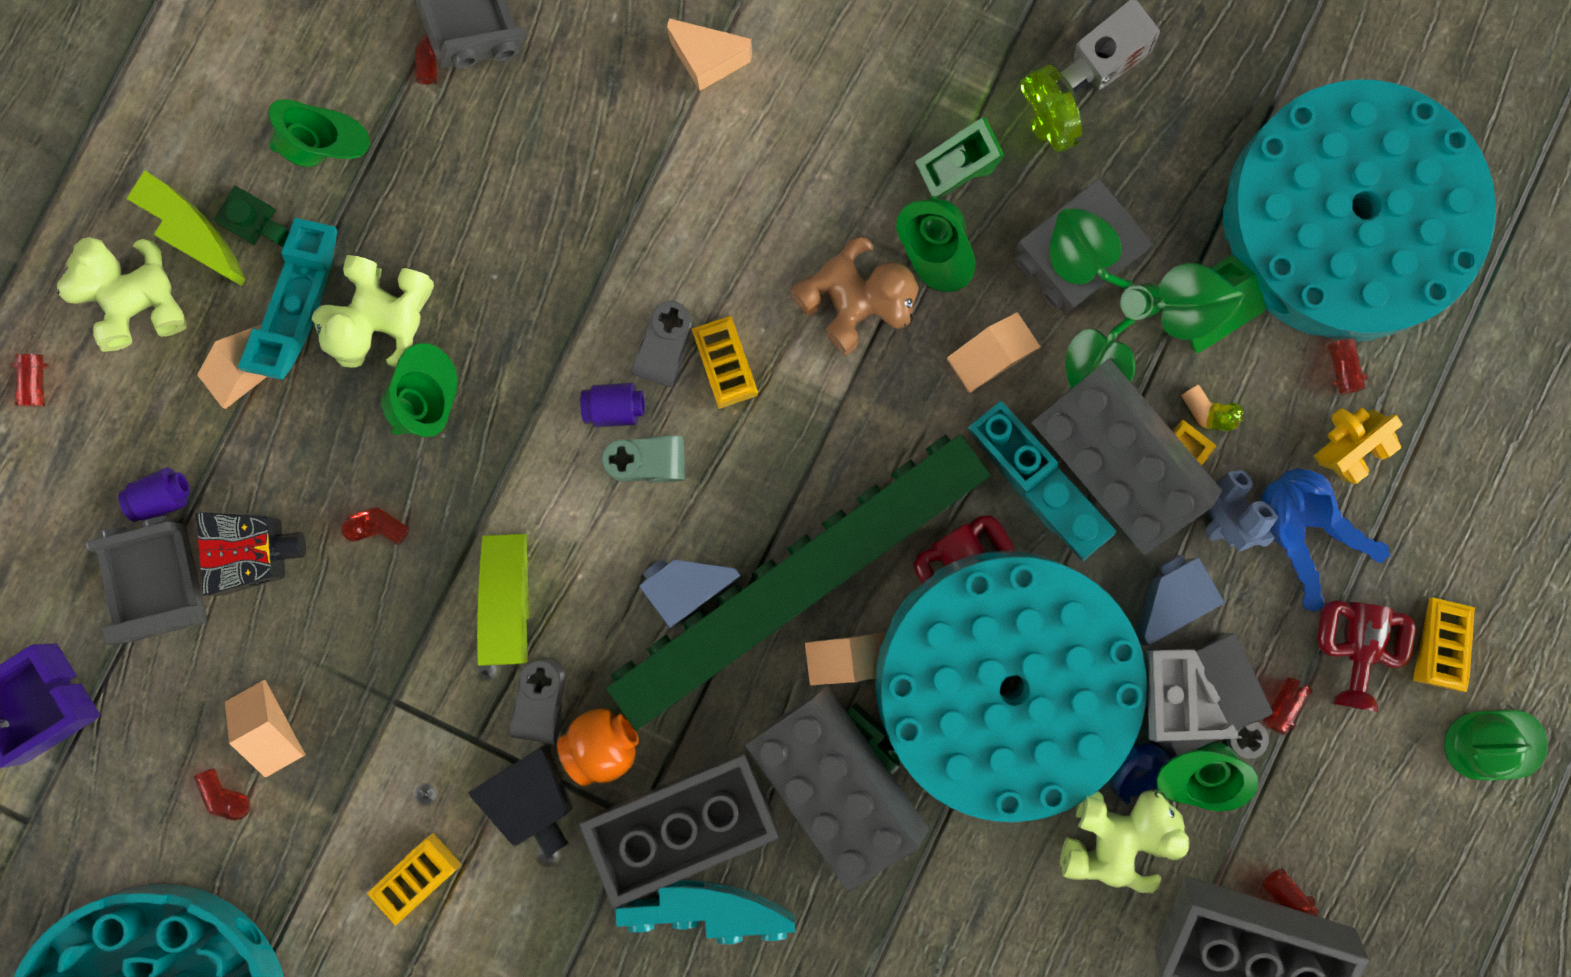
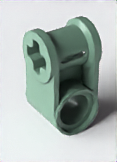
M655 436L646 439L613 441L603 451V467L612 478L623 482H674L686 480L684 437ZM622 450L626 451L629 458H634V463L627 464L626 471L620 472L616 464H611L612 459L618 458L619 451Z

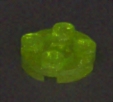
M1046 65L1031 72L1028 77L1021 79V89L1026 100L1032 103L1036 117L1032 118L1031 124L1037 139L1040 142L1048 139L1054 151L1062 153L1080 144L1075 139L1082 136V125L1071 91L1069 90L1062 94L1056 83L1062 80L1063 77L1055 67Z

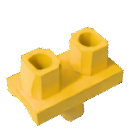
M1340 408L1331 416L1336 427L1327 434L1331 442L1313 456L1320 466L1334 470L1342 481L1357 484L1369 472L1367 465L1362 459L1366 454L1371 452L1374 457L1383 460L1391 457L1401 449L1395 431L1402 426V423L1395 414L1385 416L1377 410L1371 409L1367 412L1364 408H1359L1351 414L1349 411Z

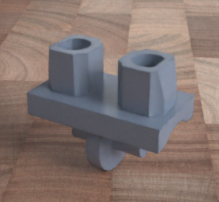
M1243 470L1230 471L1219 480H1214L1223 491L1213 507L1207 511L1208 516L1213 521L1205 530L1209 539L1216 541L1225 538L1231 547L1236 546L1238 551L1246 550L1255 545L1268 546L1275 539L1270 532V528L1278 519V515L1269 504L1263 501L1252 504L1248 502L1245 495L1253 488V482L1247 473Z

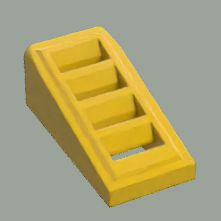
M732 316L692 328L718 409L758 396V390ZM724 330L728 331L729 338L708 345L705 344L703 337ZM733 346L734 353L713 360L710 359L709 353ZM738 361L740 368L716 375L714 368ZM743 376L745 383L721 391L720 383Z
M1429 597L1412 681L1453 691L1467 692L1471 668L1475 607ZM1441 612L1459 616L1458 625L1440 621ZM1445 630L1456 633L1455 641L1439 638V631ZM1438 646L1452 649L1451 657L1438 655ZM1437 663L1449 666L1448 674L1436 672Z
M432 833L380 880L367 895L396 926L461 867L462 864L435 833ZM424 853L441 871L437 876L419 858ZM413 865L427 880L428 884L423 887L407 868ZM401 876L417 895L411 898L395 879ZM389 887L405 906L398 910L382 891Z

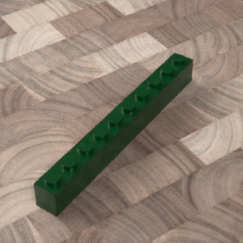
M946 434L925 449L930 455L917 465L912 459L904 463L891 473L895 479L894 482L883 490L875 484L856 498L860 504L858 508L848 515L845 514L843 509L833 514L821 523L825 531L813 540H811L808 534L798 539L786 548L791 556L778 565L771 559L752 573L756 581L743 590L736 584L720 595L716 600L721 606L706 615L701 609L681 624L685 632L671 641L666 634L646 649L650 657L636 666L630 660L614 671L611 677L615 682L606 689L635 731L642 728L989 478L991 475L962 435L959 434L952 440Z

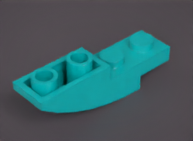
M1002 401L998 402L968 427L981 448L1052 534L1056 533L1082 562L1116 534V530L1058 468L1056 459Z
M682 879L660 888L659 898L634 899L615 909L616 927L628 926V932H647L654 930V924L672 923L673 929H691L698 926V921H705L706 939L717 938L718 944L739 943L743 941V936L760 935L763 941H778L786 939L787 933L795 932L794 914L787 909L753 892L710 881Z

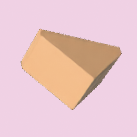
M669 18L667 29L670 43L699 91L750 63L752 57V41L750 38Z
M1017 312L987 327L948 356L947 360L970 394L1038 350L1041 346Z
M261 324L252 328L259 330ZM252 328L215 341L197 374L224 409L267 377L240 371L238 368Z
M887 632L805 642L810 685L850 683L875 679L879 648L883 644Z
M266 680L225 701L229 744L264 777L272 775L306 755Z

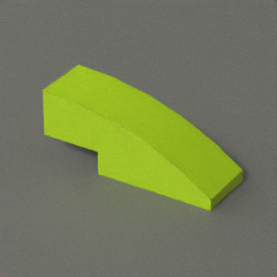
M144 170L126 199L162 220L154 235L242 286L246 278L235 255L219 231L184 196Z
M527 534L482 536L477 617L478 666L528 663L526 619H529Z

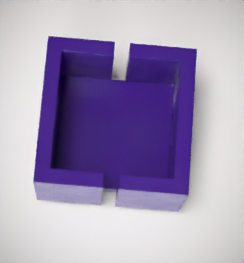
M57 643L30 645L0 664V723L7 720L10 725L0 728V769L28 763L101 717L83 685L71 684L70 680L77 675Z

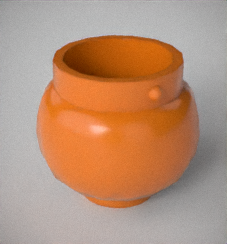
M596 708L583 713L570 724L568 732L558 738L557 749L561 763L569 776L580 786L586 787L593 782H612L629 771L634 764L635 746L638 745L639 738L637 731H635L625 715H617L613 711Z

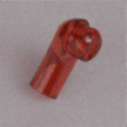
M427 32L415 47L416 82L421 85L437 83V61Z
M374 507L348 516L342 524L341 531L343 536L351 542H357L361 539L381 534L394 544L400 545L408 536L410 528L384 510Z
M215 768L194 776L209 814L231 821L241 820L247 816L250 811V800L240 792L223 788Z

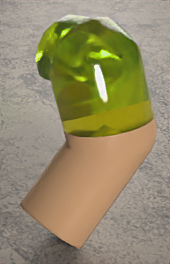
M1199 384L1180 395L1198 424L1203 428L1230 431L1236 429L1243 421L1244 411L1239 404L1233 402L1229 403V405L1211 403Z

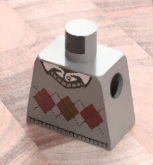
M1129 0L1076 44L1075 62L1059 73L1060 78L1073 94L1089 82L1097 90H1101L1152 53L1160 30L1137 0ZM1097 55H1105L1108 58H1100Z

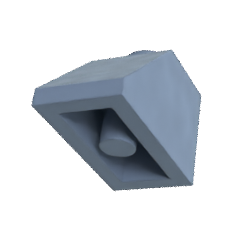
M1181 554L1158 566L1162 573L1150 579L1136 629V635L1140 644L1150 645L1225 603L1199 557L1185 560Z
M661 559L643 573L647 580L640 584L639 587L667 625L672 628L739 579L741 575L734 568L673 560L667 564L664 559Z

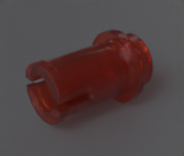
M1355 338L1338 341V344L1334 342L1328 345L1336 376L1333 387L1338 388L1340 395L1365 390V381L1369 380L1368 375H1363Z
M15 354V362L10 363V367L15 368V406H45L44 369L48 368V364L44 363L43 355Z
M1291 677L1286 678L1284 686L1271 706L1273 714L1262 721L1271 730L1285 736L1289 730H1295L1297 725L1294 721L1307 698L1313 692L1306 684L1303 687H1298L1301 681Z
M1284 868L1275 870L1263 881L1262 887L1272 895L1279 905L1314 916L1318 915L1319 910L1315 906L1317 901L1313 896L1307 897L1287 875Z

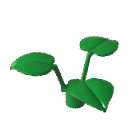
M1077 208L1063 209L1057 216L1050 242V260L1055 272L1062 279L1073 284L1088 283L1098 274L1101 279L1124 289L1120 306L1126 315L1125 319L1114 327L1107 337L1100 331L1089 328L1077 334L1068 346L1065 370L1071 389L1108 358L1113 361L1131 383L1136 368L1133 353L1127 345L1114 340L1129 325L1134 324L1136 320L1154 316L1164 309L1161 319L1162 326L1169 335L1183 340L1197 339L1222 326L1235 313L1243 301L1244 293L1229 284L1214 270L1198 263H1186L1174 267L1164 276L1160 287L1153 283L1134 285L1131 280H1124L1114 276L1104 269L1115 264L1120 259L1122 253L1118 234L1107 221L1094 213Z

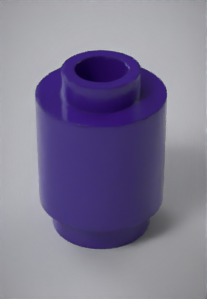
M634 383L592 385L591 389L581 391L580 407L584 424L593 423L594 427L637 425L638 416L645 415L643 391H636Z
M166 467L128 483L126 488L119 492L118 501L124 515L130 521H143L161 517L185 507L188 501L187 496L190 495V486L182 473H176L173 469Z

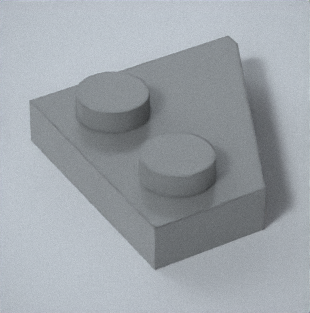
M1146 650L1149 740L1176 741L1237 738V731L1233 724H1229L1226 721L1217 703L1221 699L1213 684L1206 679L1204 674L1205 668L1195 650Z

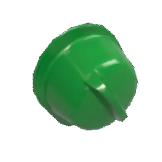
M290 99L276 100L269 106L267 115L271 126L274 128L269 141L270 150L279 153L286 160L297 166L315 167L328 157L353 159L362 156L369 149L370 138L367 130L347 114L306 105Z
M936 196L928 197L926 200L913 201L903 207L897 217L896 230L920 279L932 289L942 292H955L967 286L974 276L976 262L973 249L965 233L966 223L962 212L954 204L937 199Z
M428 343L414 344L406 349L399 358L391 382L383 393L381 408L384 417L391 425L390 431L392 434L400 435L405 433L421 437H434L443 431L456 395L458 379L452 361L439 347Z
M1517 710L1476 711L1463 714L1452 722L1445 734L1444 749L1447 760L1453 768L1469 779L1481 781L1509 780L1530 776L1541 767L1547 756L1548 740L1543 726L1535 717L1527 712Z
M1211 742L1194 751L1182 753L1169 760L1158 774L1157 788L1165 794L1167 799L1174 802L1216 812L1232 811L1244 806L1254 797L1258 789V776L1251 765L1238 758L1234 750L1222 743Z

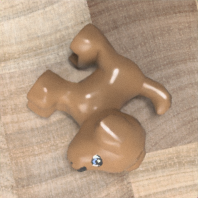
M858 236L849 240L837 256L824 263L818 273L797 282L790 289L792 299L808 317L819 310L821 295L828 294L838 315L826 328L828 332L826 335L844 356L849 355L857 347L859 336L855 330L856 325L868 316L876 314L885 323L896 329L908 326L913 320V304L919 290L913 273L901 263L888 261L877 266L867 280L861 277L854 261L858 254L873 251L874 249L871 240L864 236Z

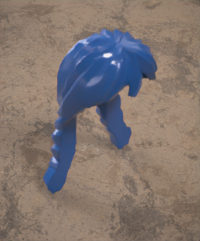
M1294 468L1284 472L1283 475L1279 476V479L1268 484L1264 490L1261 501L1269 504L1278 515V519L1270 528V532L1275 537L1274 541L1286 550V556L1291 560V567L1297 573L1296 577L1304 584L1302 587L1304 591L1302 604L1306 610H1311L1314 613L1318 609H1322L1324 603L1319 572L1316 570V566L1310 557L1309 549L1304 542L1306 526L1323 527L1327 534L1331 535L1334 539L1343 542L1352 549L1368 554L1372 560L1378 563H1383L1386 558L1390 557L1388 545L1382 541L1375 542L1367 538L1364 533L1355 529L1348 519L1342 517L1332 485L1325 476L1312 470Z

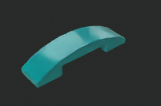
M294 218L281 252L285 264L260 329L252 328L238 365L240 371L283 380L292 368L313 325L311 323L313 313L320 306L325 291L337 237L335 226Z

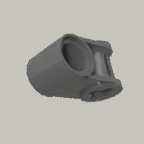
M667 301L656 307L645 338L638 349L632 375L671 388L674 387L692 329L691 318L684 305L675 301ZM673 313L678 314V319L683 324L682 327H674L672 332L668 333L664 323L661 321L663 318L670 319Z
M546 657L527 664L521 672L517 699L510 725V736L512 738L551 744L556 743L562 717L561 703L565 684V670L557 660ZM544 668L545 676L552 678V682L541 688V681L534 679V674L542 671Z

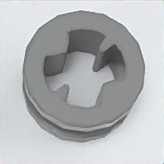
M1259 722L1243 728L1244 730L1255 732L1256 738H1251L1255 743L1251 748L1238 745L1237 738H1242V736L1238 735L1241 729L1237 730V738L1224 739L1226 746L1234 750L1237 756L1246 759H1254L1261 756L1269 744L1267 730Z

